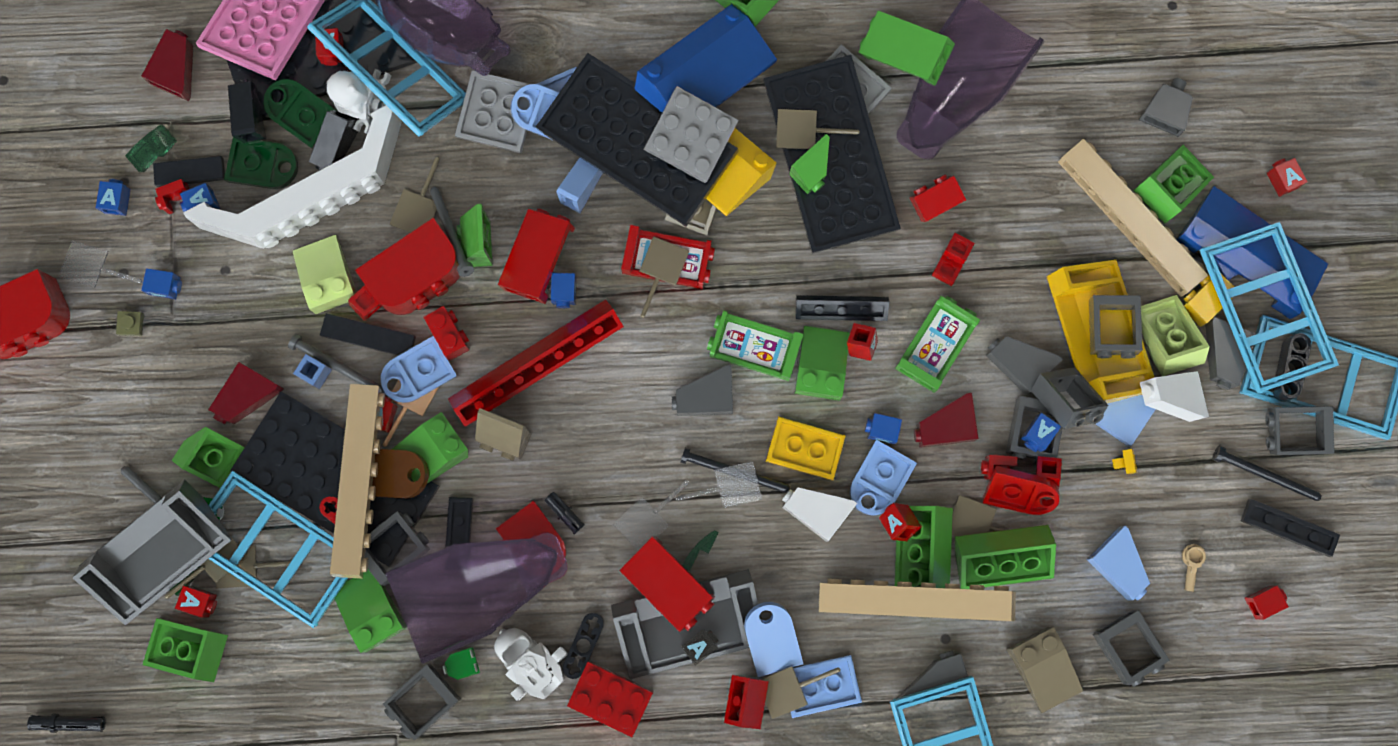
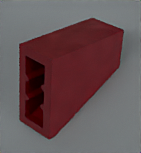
M166 29L141 77L148 84L189 102L192 84L193 45L187 39L188 36L178 30L172 32Z
M238 362L208 410L215 414L213 418L225 425L227 421L236 424L279 395L284 388Z
M972 393L963 395L916 425L914 440L916 443L919 442V448L974 442L979 439Z

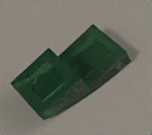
M160 124L136 143L125 156L138 172H145L157 157H164L177 140L163 124Z
M712 531L691 550L683 563V566L689 572L700 551L709 554L719 532Z

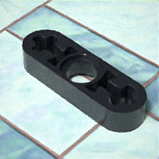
M589 613L584 617L563 664V672L566 677L577 679L582 675L604 627V620L601 615ZM596 617L598 618L597 623L600 626L592 630L591 634L596 635L595 639L593 640L588 635H581L582 630L588 632L590 625L587 624V620H592ZM580 639H587L590 642L588 652L581 653L578 651L577 642ZM574 652L578 656L586 657L585 662L581 659L579 660L577 667L580 668V672H575L572 675L570 674V668L567 666L574 663L576 657H572Z

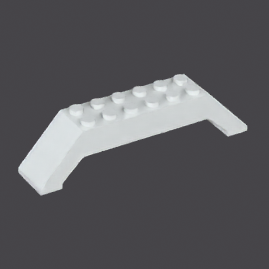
M385 105L370 113L373 119L363 148L239 214L211 208L207 203L202 202L185 211L184 215L200 229L262 249L274 247L282 238L292 237L299 232V229L315 225L325 215H333L340 210V207L346 204H354L360 200L361 196L378 191L380 186L385 184L402 121Z

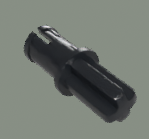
M552 492L545 498V502L557 514V519H561L574 535L585 525L571 510L572 507H568L555 492Z

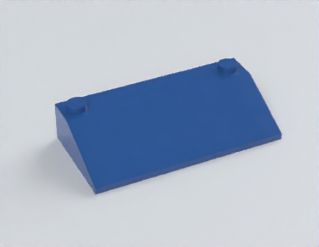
M731 4L638 70L635 90L661 112L665 109L676 86L717 107L776 63L777 58L750 19Z
M1213 186L1176 240L1180 244L1185 245L1191 252L1196 253L1203 247H1209L1270 226L1271 224ZM1285 235L1312 298L1328 263ZM1273 236L1214 255L1216 259L1250 282L1286 269ZM1290 278L1260 288L1275 299L1271 307L1287 318L1296 317L1303 311Z

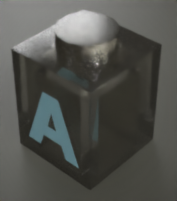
M702 629L681 647L696 666L718 649L716 643L719 640L711 630L706 632Z

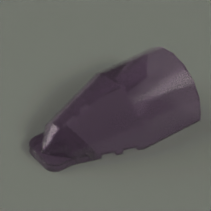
M961 0L939 31V34L949 37L955 43L953 50L935 86L919 78L906 118L897 131L898 142L924 160L933 159L944 145L1004 101L1044 45V39L1040 37L1037 40L1025 34L991 11L979 0Z
M545 532L531 538L452 544L385 572V575L405 620L420 661L424 664L491 635L497 627L509 619L514 612L532 599L546 585L563 577L567 572L568 565L556 536Z

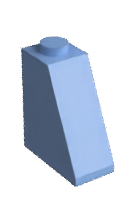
M579 158L556 191L560 203L581 213L603 172Z
M1126 526L1118 527L1087 560L1126 600H1139L1146 594L1147 590L1145 588L1150 582L1129 529Z

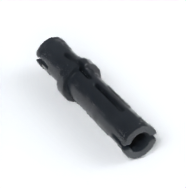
M56 713L51 714V716L30 715L27 722L29 731L45 730L50 731V733H57L58 731L103 732L106 725L104 716H60Z

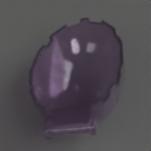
M375 0L390 26L415 51L438 63L458 68L471 67L480 75L486 76L503 56L505 57L511 52L510 46L498 37L501 27L500 24L493 20V13L488 7L485 9L477 0ZM491 49L495 51L488 59L482 60Z

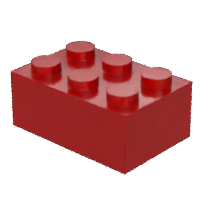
M588 661L567 707L627 736L633 737L654 691Z

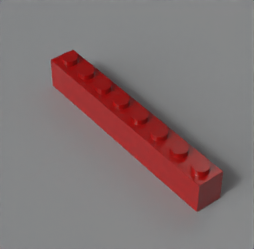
M605 299L452 395L448 400L466 427L477 420L479 408L490 412L624 326L614 309Z

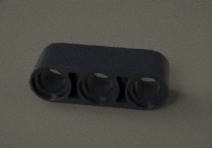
M1298 333L1283 342L1275 377L1292 372L1289 369V363L1294 365L1295 370L1308 365L1311 340L1307 335ZM1293 341L1299 344L1300 350L1294 347ZM1305 377L1284 384L1290 388V395L1285 392L1284 385L1273 388L1274 397L1281 402L1298 397L1302 392Z

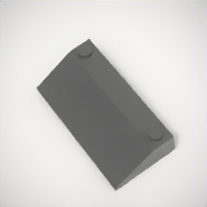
M184 479L82 562L72 578L124 625H127L229 543L232 538L202 495Z
M749 569L699 582L710 594L715 596L712 600L714 606L706 614L701 612L695 618L698 622L689 631L684 629L679 632L645 596L612 604L613 621L629 679L748 649L749 644L744 629V622L748 612L758 605ZM704 641L707 645L699 658L696 659L695 650H689L687 646Z

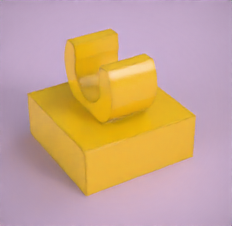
M1133 449L1122 450L1124 458L1112 459L1114 469L1126 468V474L1138 473Z

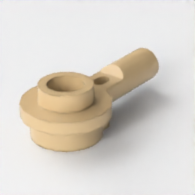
M1197 544L1187 545L1182 551V560L1187 565L1184 588L1186 591L1194 592L1197 568L1202 567L1206 559L1204 549Z

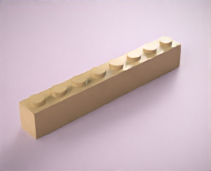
M1082 139L1058 163L1180 297L1184 296L1208 276L1205 272V267L1202 263L1192 258L1188 248L1174 238L1173 232L1168 227H1164L1159 222L1157 214L1150 209L1148 210L1143 204L1142 198L1127 187L1125 179L1116 175L1112 170L1111 164L1096 153L1097 150L1093 144Z
M350 384L330 574L333 577L363 579V572L368 571V558H365L366 548H370L371 534H367L368 524L373 522V510H370V502L375 500L376 487L372 486L373 477H377L378 463L374 462L375 453L379 454L380 439H377L378 430H382L383 417L379 416L380 407H384L385 393H382L380 387L376 385Z
M828 579L827 583H820L819 612L1015 621L1016 592L1009 591V586H994V590H984V585H970L969 589H960V584H945V588H936V583H921V587H912V582H897V586H888V581H874V585H865V580H851L850 584H842V579Z

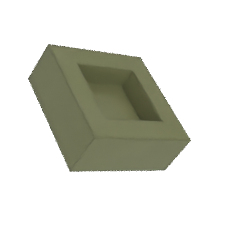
M118 311L116 334L119 336H142L144 313Z

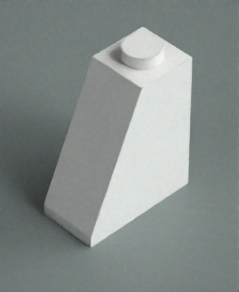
M1198 371L1155 377L1140 382L1146 406L1189 422L1209 417Z
M799 487L795 491L790 489L782 499L785 502L782 507L826 542L831 539L857 504L853 500Z

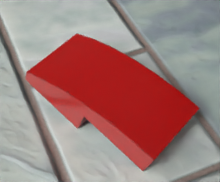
M954 233L931 276L952 286L975 243Z

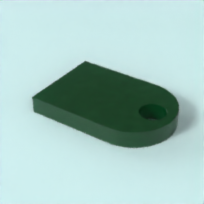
M288 79L273 83L267 89L264 96V108L267 115L312 149L317 141L327 111L335 110L303 85ZM280 89L284 92V99L281 102H275L272 99V94L275 90Z
M233 137L224 180L234 184L281 189L295 179L298 172V161L294 153L283 144L260 140L243 143ZM283 163H291L289 172H280V167Z

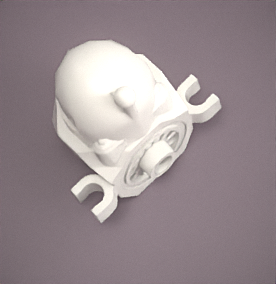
M375 69L373 78L386 89L385 85L389 83L392 75L385 72L383 79L380 80L381 72ZM338 71L327 81V93L333 101L335 109L342 114L359 118L353 129L360 132L361 127L366 125L364 133L368 134L373 119L370 113L385 106V103L352 71Z
M517 628L500 630V635L494 645L495 653L508 670L506 676L514 683L520 684L510 694L516 701H520L527 692L531 696L546 699L564 682L563 671L559 662L568 653L563 647H559L551 655L541 642L537 644L523 630Z

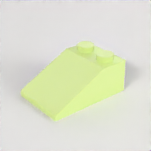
M336 235L293 250L301 287L308 307L313 313L318 314L348 303V299L357 292Z
M1177 295L1141 306L1142 334L1151 359L1162 376L1205 363L1210 346Z

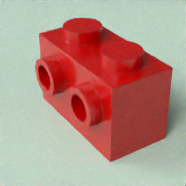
M943 174L933 180L935 184L929 187L923 185L913 191L915 195L909 197L921 222H927L966 201L955 176L947 177L946 174Z
M442 306L423 317L444 356L449 361L469 351L466 344L469 342V339L463 329L458 330L455 323L459 321L452 310L448 311Z
M732 675L724 723L743 728L761 729L769 681Z

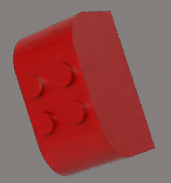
M434 218L355 270L372 296L388 312L396 315H406L416 309H424L430 304L429 301L431 299L446 294L449 291V287L460 277L457 271L459 264L455 248Z
M36 269L0 286V359L23 356L28 353L27 350L33 347L45 346L49 343V340L65 331L70 321V310L56 278Z

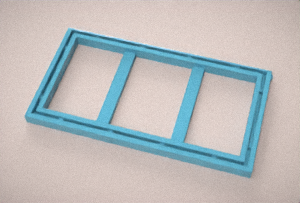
M347 0L307 26L418 137L422 136L463 105L466 93L371 0ZM361 7L385 32L349 54L324 28L356 8ZM393 38L422 67L387 91L357 61ZM430 74L453 99L423 121L418 122L395 97Z
M1280 222L1209 247H1203L1199 250L1257 394H1262L1266 390L1339 365ZM1273 236L1286 269L1227 289L1214 255ZM1290 278L1306 318L1246 338L1231 298ZM1310 326L1324 361L1264 381L1250 346Z
M1261 315L1256 334L1268 331L1269 328L1274 329L1288 324V322ZM1302 328L1289 333L1292 335L1303 333L1310 338L1311 345L1312 341L1316 342L1310 329ZM1327 335L1331 347L1352 353L1337 412H1333L1334 423L1385 440L1391 439L1398 412V357ZM1266 341L1255 344L1252 350L1258 367ZM1362 357L1396 368L1381 427L1346 416ZM1246 367L1239 393L1282 407L1315 406L1296 400L1297 397L1281 402L1274 397L1273 392L1268 390L1262 394H1257ZM1304 413L1316 417V413Z
M232 471L209 504L214 514H217L218 508L222 507L236 485L266 504V507L229 560L218 552L212 555L209 560L312 628H315L348 578L336 577L311 614L281 595V593L316 541L319 539L333 548L334 537L235 471ZM277 511L310 533V535L272 589L237 565L273 512Z
M973 676L890 701L903 746H942L978 734L982 746H993ZM966 690L976 724L912 744L903 709Z

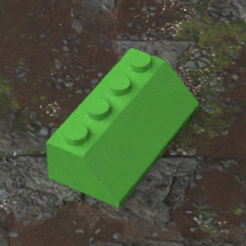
M909 506L922 527L907 542L896 540L895 586H897V582H912V587H921V583H936V588H945V584H950L953 508Z
M1049 525L955 537V558L960 589H969L970 585L991 587L1054 578L1056 542Z

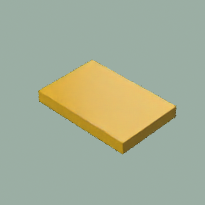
M778 416L766 462L833 481L846 435Z

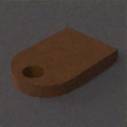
M380 449L379 454L375 453L374 463H378L377 477H373L372 486L376 487L375 497L412 498L424 490L429 479V469L421 455L412 451ZM415 469H419L420 478L414 482L411 476L412 472Z

